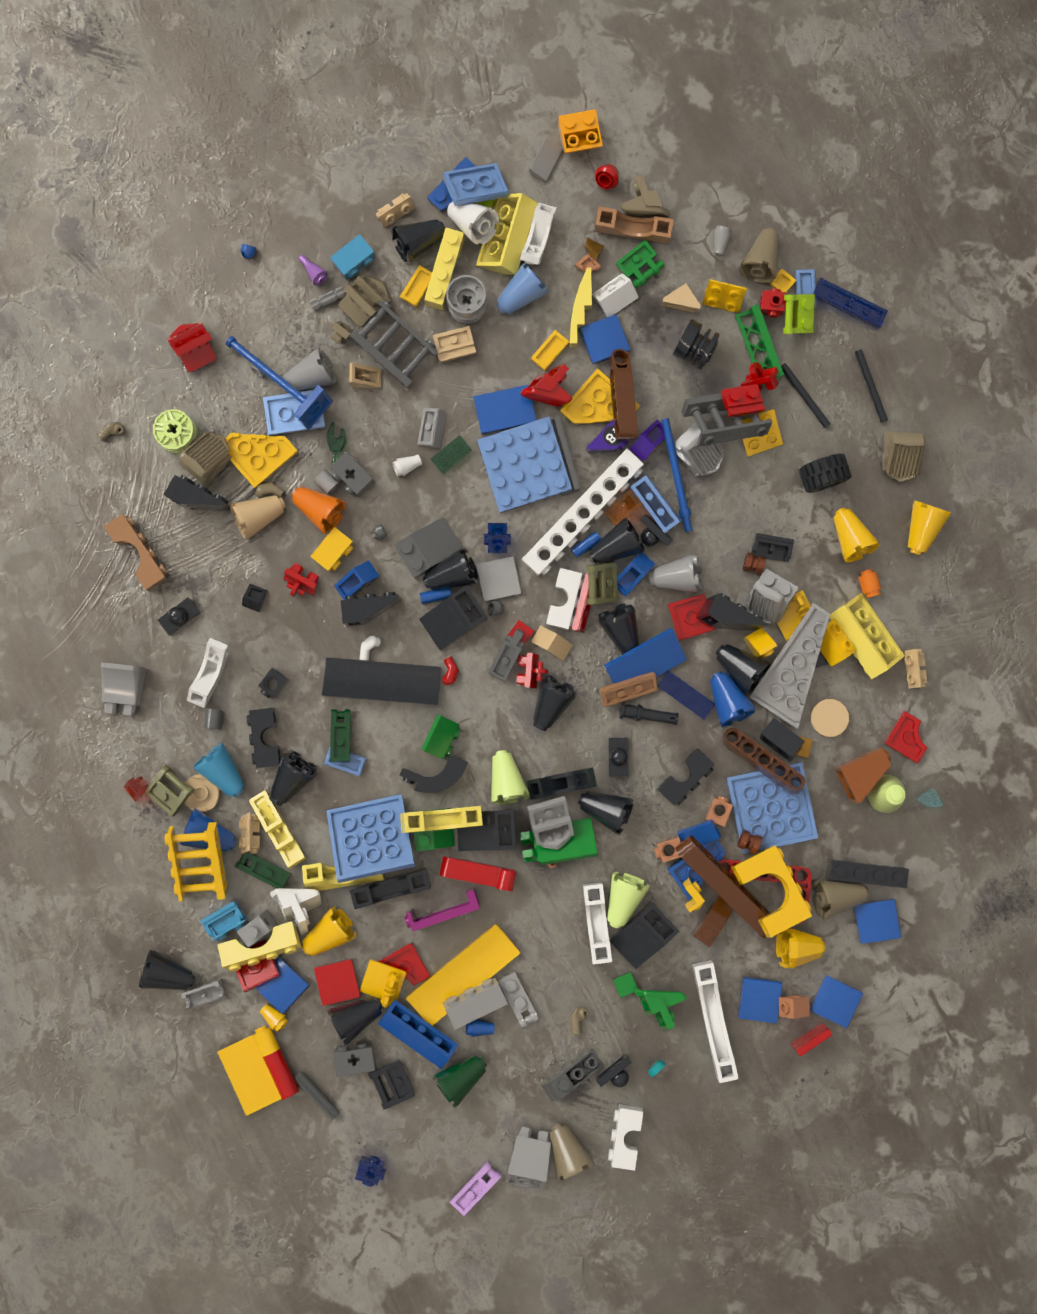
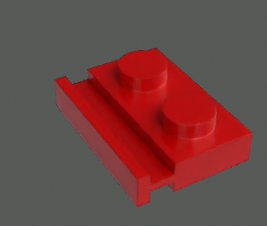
M758 384L723 389L720 392L725 409L728 410V418L761 413L766 409L762 403L763 399Z

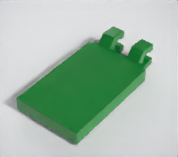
M591 818L572 821L574 835L559 850L544 848L540 845L537 846L531 831L520 833L521 845L534 843L535 850L522 851L524 863L537 861L540 862V865L598 856Z

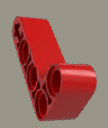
M443 856L439 876L513 892L517 871Z

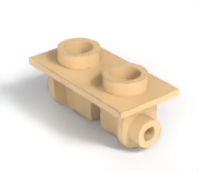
M402 193L392 201L394 206L391 207L388 203L377 210L378 212L375 215L381 221L384 228L416 208L410 195Z
M922 649L906 650L905 663L908 688L926 687V683H928L926 670H920V666H925L924 652H922Z
M249 812L243 815L239 822V828L241 829V838L239 840L241 854H245L250 851V854H257L258 850H260V836H253V833L260 832V820L256 814L251 815Z

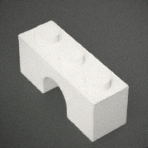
M560 568L555 588L563 590L567 594L568 601L561 607L550 606L546 625L568 630L569 626L572 627L575 617L572 615L573 609L577 608L579 597H577L578 589H582L584 581L581 578L582 573Z
M619 1104L618 1110L614 1111L613 1121L616 1122V1129H612L611 1141H614L613 1149L609 1148L608 1161H611V1166L614 1168L635 1171L638 1150L636 1146L627 1145L624 1142V1136L632 1130L641 1131L643 1109L640 1107Z

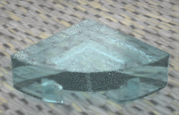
M934 788L916 797L919 803L927 807L943 805Z

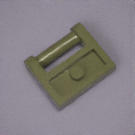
M617 563L586 565L589 583L587 604L618 601ZM596 571H598V594H599V597H597V591H596Z
M165 765L160 769L144 793L170 816H176L195 789L190 785L187 786L171 772V768ZM165 777L182 791L180 795L163 782Z

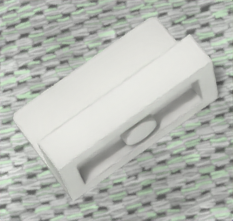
M622 273L592 293V297L601 306L605 316L608 318L638 299V294L631 280Z

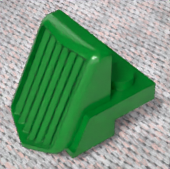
M634 989L635 995L639 997L646 1015L654 1014L661 1030H669L675 1027V1017L672 1011H668L667 1008L686 1000L687 997L684 993L680 991Z

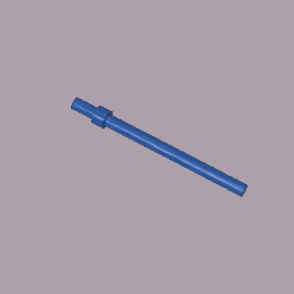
M669 418L662 419L680 505V518L682 517L685 532L693 531L690 520L691 511L687 506Z

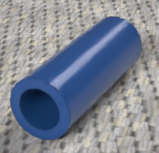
M595 531L571 548V551L578 558L599 542L601 537Z
M450 588L420 593L422 604L444 600L451 596Z

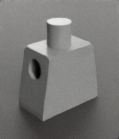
M266 910L237 931V933L249 948L273 930V927L278 926L269 911Z

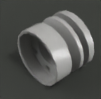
M461 275L453 279L446 291L450 315L457 322L463 324H473L479 321L485 315L487 309L486 289L483 283L471 275Z

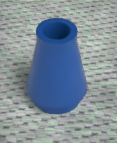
M476 1019L466 1024V1035H470V1037L493 1035L494 1023Z

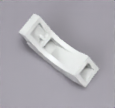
M538 202L520 260L531 265L541 263L557 207Z
M212 638L209 639L202 666L189 688L187 701L203 708L206 707L224 670L228 657V645Z

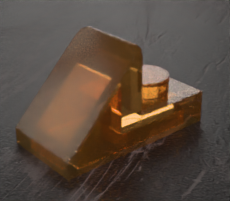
M630 489L604 513L616 526L622 519L628 518L639 510L643 503Z

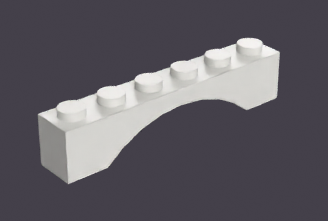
M711 960L692 964L716 1078L719 1083L737 1080L738 1074L724 1021L714 964Z

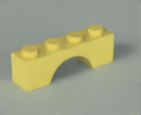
M445 228L425 295V306L444 311L447 301L446 291L451 283L456 262L462 251L465 240L464 232Z
M481 806L400 814L401 833L483 825Z
M323 863L302 866L305 888L317 891L384 880V875L378 874L338 883L335 866H327Z
M292 921L273 927L272 935L268 942L256 949L244 947L237 939L218 944L222 967L231 972L241 969V966L246 964L248 966L256 965L262 959H275L278 957V954L294 953L297 951L296 949L302 947L297 926Z

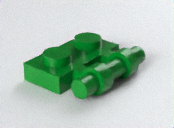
M646 240L615 264L626 277L630 278L634 275L636 280L632 284L635 289L640 285L646 284V280L653 275L656 276L660 273V269L665 266L662 260L656 264L652 259L657 256V253ZM647 265L649 269L641 274L639 270Z

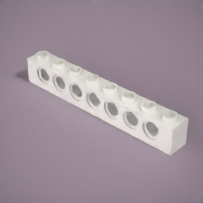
M626 449L522 558V562L538 577L540 574L545 575L552 568L550 564L554 560L559 561L565 554L563 550L567 546L571 548L577 542V535L580 532L584 534L591 527L589 523L593 519L597 520L604 513L602 509L606 505L610 507L617 499L615 495L619 491L623 493L630 486L628 482L633 477L636 479L643 472L641 468L644 464L631 451ZM621 468L626 469L628 476H619L618 470ZM607 482H612L615 485L613 491H608L605 488ZM600 496L602 503L595 505L592 502V497ZM580 510H587L589 517L586 519L581 518L578 514ZM569 523H573L576 526V530L572 533L568 532L565 528ZM555 537H560L563 540V544L555 546L552 540ZM547 551L550 554V558L542 560L539 557V553Z

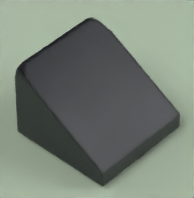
M249 584L242 598V606L259 612L268 590Z

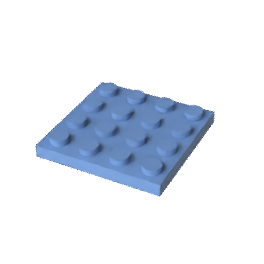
M550 416L477 440L500 513L573 490Z
M802 762L789 765L805 778ZM782 769L775 770V773L778 776H783L785 774ZM760 771L726 778L739 838L744 829L750 831L752 835L762 836L759 850L775 845L778 847L818 838L806 778L804 788L799 794L789 793ZM791 781L793 787L798 788L801 786L799 781ZM741 849L742 854L749 853L748 849Z
M402 794L326 810L338 883L415 867L409 833H401L400 814L406 813Z

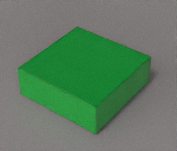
M631 972L613 979L620 998L633 993L634 989H638Z

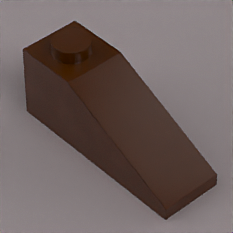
M718 895L692 932V935L710 947L723 929L733 909Z

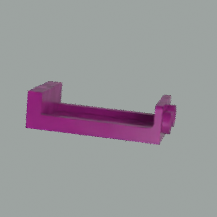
M475 887L466 891L468 902L417 919L413 908L409 909L406 917H404L407 927H411L413 932L480 909L481 905Z

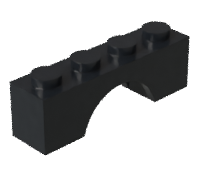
M827 859L826 878L829 880L907 888L908 868Z
M425 868L353 888L350 890L354 909H359L391 898L430 889L431 885Z

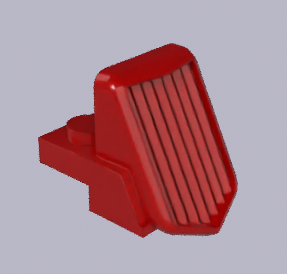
M200 321L197 323L180 324L166 338L174 354L180 357L188 372H193L216 359V355L208 342L212 338Z
M561 364L551 369L549 373L534 378L529 386L524 388L520 394L524 398L556 407L565 406L573 398L557 383L561 384L566 379V372L569 368L565 364Z

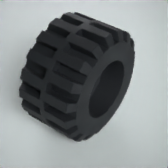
M840 453L812 461L798 470L807 493H814L839 485L852 477L845 454Z

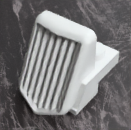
M278 888L271 891L270 895L274 901L279 903L286 922L294 919L300 934L308 933L307 925H310L307 911L322 904L319 891L315 889Z

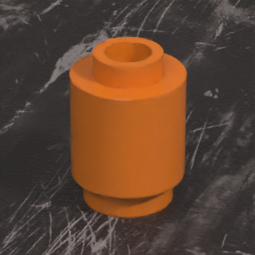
M872 569L861 572V576L858 579L862 593L865 594L866 598L880 595V589L882 588L877 571L872 572Z

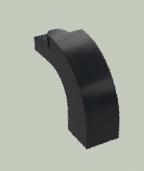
M450 755L445 768L436 776L424 777L405 768H402L400 776L403 777L402 781L413 785L416 782L415 791L436 793L453 786L463 775L468 762Z
M593 767L527 781L530 800L597 787Z

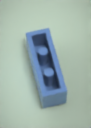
M645 475L631 486L634 493L664 533L682 521L649 475Z

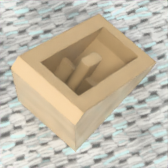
M686 283L665 296L661 305L696 314L699 313L701 307Z
M350 363L349 382L351 387L381 388L382 369Z
M541 625L531 640L533 644L562 661L565 660L573 644L557 633Z

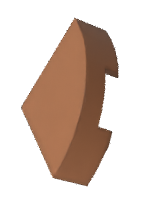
M589 253L575 264V267L582 272H586L587 268H591L592 273L600 270L602 267Z

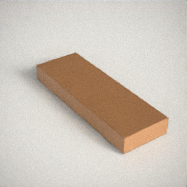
M650 672L599 688L602 705L608 707L658 691L655 673Z

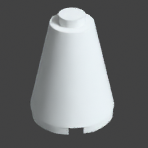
M451 202L448 206V216L473 243L485 244L495 235L496 229L494 228L496 223L499 224V216L494 209L473 203L455 206Z

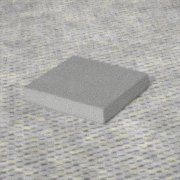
M513 556L476 564L484 602L521 594Z

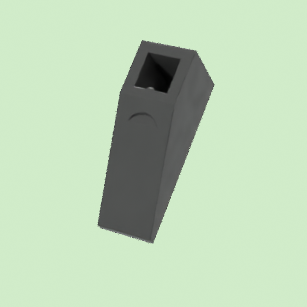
M592 1049L554 1074L541 1086L551 1102L561 1100L603 1065Z

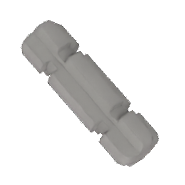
M338 287L334 292L332 290L319 296L318 299L310 300L312 309H320L322 305L324 307L337 301L338 298H344L346 296L344 288Z

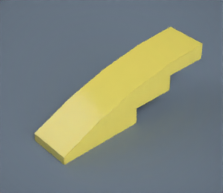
M591 268L586 269L574 302L569 348H577V329L585 326L584 310H591L592 308Z
M266 790L249 800L251 806L276 849L283 857L287 867L291 869L304 861L306 857L277 807L269 800Z

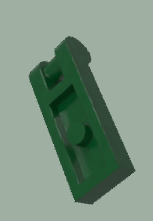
M331 709L330 762H350L351 709H345V711ZM337 719H344V723H337Z
M250 851L241 854L240 860L234 866L277 889L284 888L291 875L289 871L255 854H250ZM248 859L253 861L251 867L246 865Z

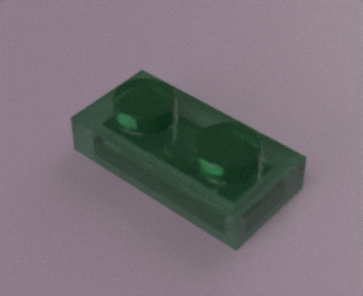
M459 435L430 460L443 475L468 455L472 449Z

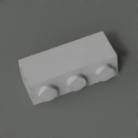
M496 978L486 979L481 985L470 987L464 993L458 996H451L443 1002L455 1030L508 1004Z

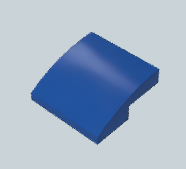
M617 315L593 322L579 329L592 364L609 360L612 352L616 349H623L627 352L631 350Z
M895 899L863 903L854 907L861 944L902 937Z
M279 957L275 963L280 976L256 987V989L278 1011L284 1014L310 985L283 958Z
M826 975L810 1011L848 1029L864 993Z
M743 977L738 1018L777 1023L782 982Z

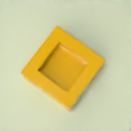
M781 268L776 279L774 278V281L769 283V285L773 289H780L781 292L787 293L796 282V279Z

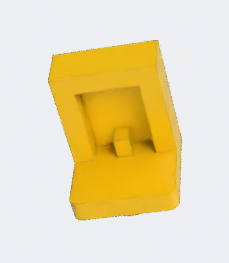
M688 878L683 882V885L692 896V899L685 906L689 912H692L693 910L697 911L700 909L705 900L700 893L702 891L701 887L696 881L692 883Z

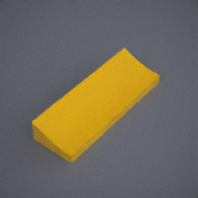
M495 923L407 995L406 1000L427 1023L433 1026L447 1014L443 1002L451 996H458L464 993L470 987L481 985L484 980L494 976L521 952L501 927Z

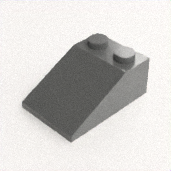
M444 517L394 544L415 580L463 548Z

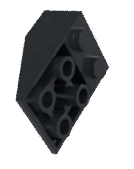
M174 475L163 494L187 510L230 511V506L227 505L229 501L216 493L212 496V492L200 484L197 487L194 486L195 483L184 475H181V477Z
M464 586L419 620L441 651L488 620L467 586Z
M385 592L384 596L379 597L376 594H365V598L345 596V600H341L342 622L346 626L367 624L401 602V597L395 594V592Z
M717 593L707 598L696 617L712 628L754 631L767 625V623L762 621L763 618L761 616L746 611L747 608L745 606L730 601V597L723 593Z
M514 809L481 811L482 826L457 828L458 851L516 849Z
M650 901L609 941L637 969L680 931Z

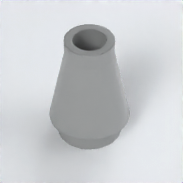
M717 226L716 230H714V254L725 255L732 236L731 228Z

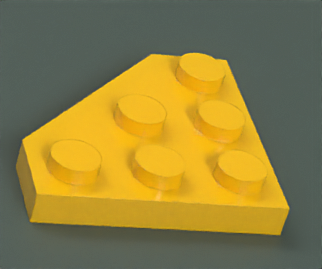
M597 368L572 396V401L560 410V413L574 425L611 422L614 419L610 379ZM635 401L637 411L640 408V405Z
M230 433L225 438L230 448L229 454L232 456L230 461L255 489L298 453V450L285 436Z

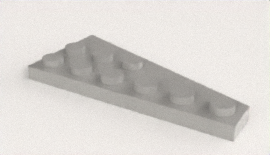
M815 602L811 605L749 697L797 729L831 613Z

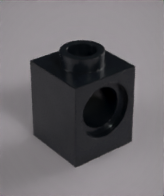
M271 668L258 686L261 688L260 692L264 696L276 698L289 682V679L275 668ZM271 679L277 681V687L274 690L268 687Z

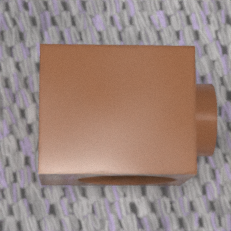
M718 796V799L712 798L705 819H713L714 823L725 827L733 805L729 804V799ZM717 805L724 807V813L720 816L715 814V807Z
M678 836L656 843L657 848H654L657 860L661 859V862L664 863L680 858L675 849L681 843ZM666 845L673 846V853L671 855L664 854L663 849Z
M790 995L779 997V1017L796 1019L810 1016L808 996Z

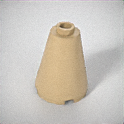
M276 495L230 504L231 513L236 519L235 523L245 540L251 538L283 514V509L286 508L281 497L278 498Z

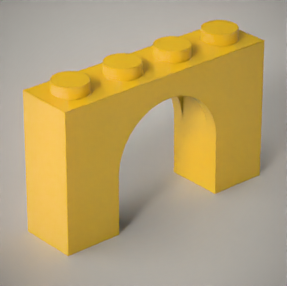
M776 845L731 867L740 885L763 874L773 875L782 883L785 890V898L782 905L776 911L758 920L767 938H771L812 916L810 904L806 900L804 901L801 895L803 893L798 883L794 882L792 878L793 872L789 865H785L783 861L784 854Z

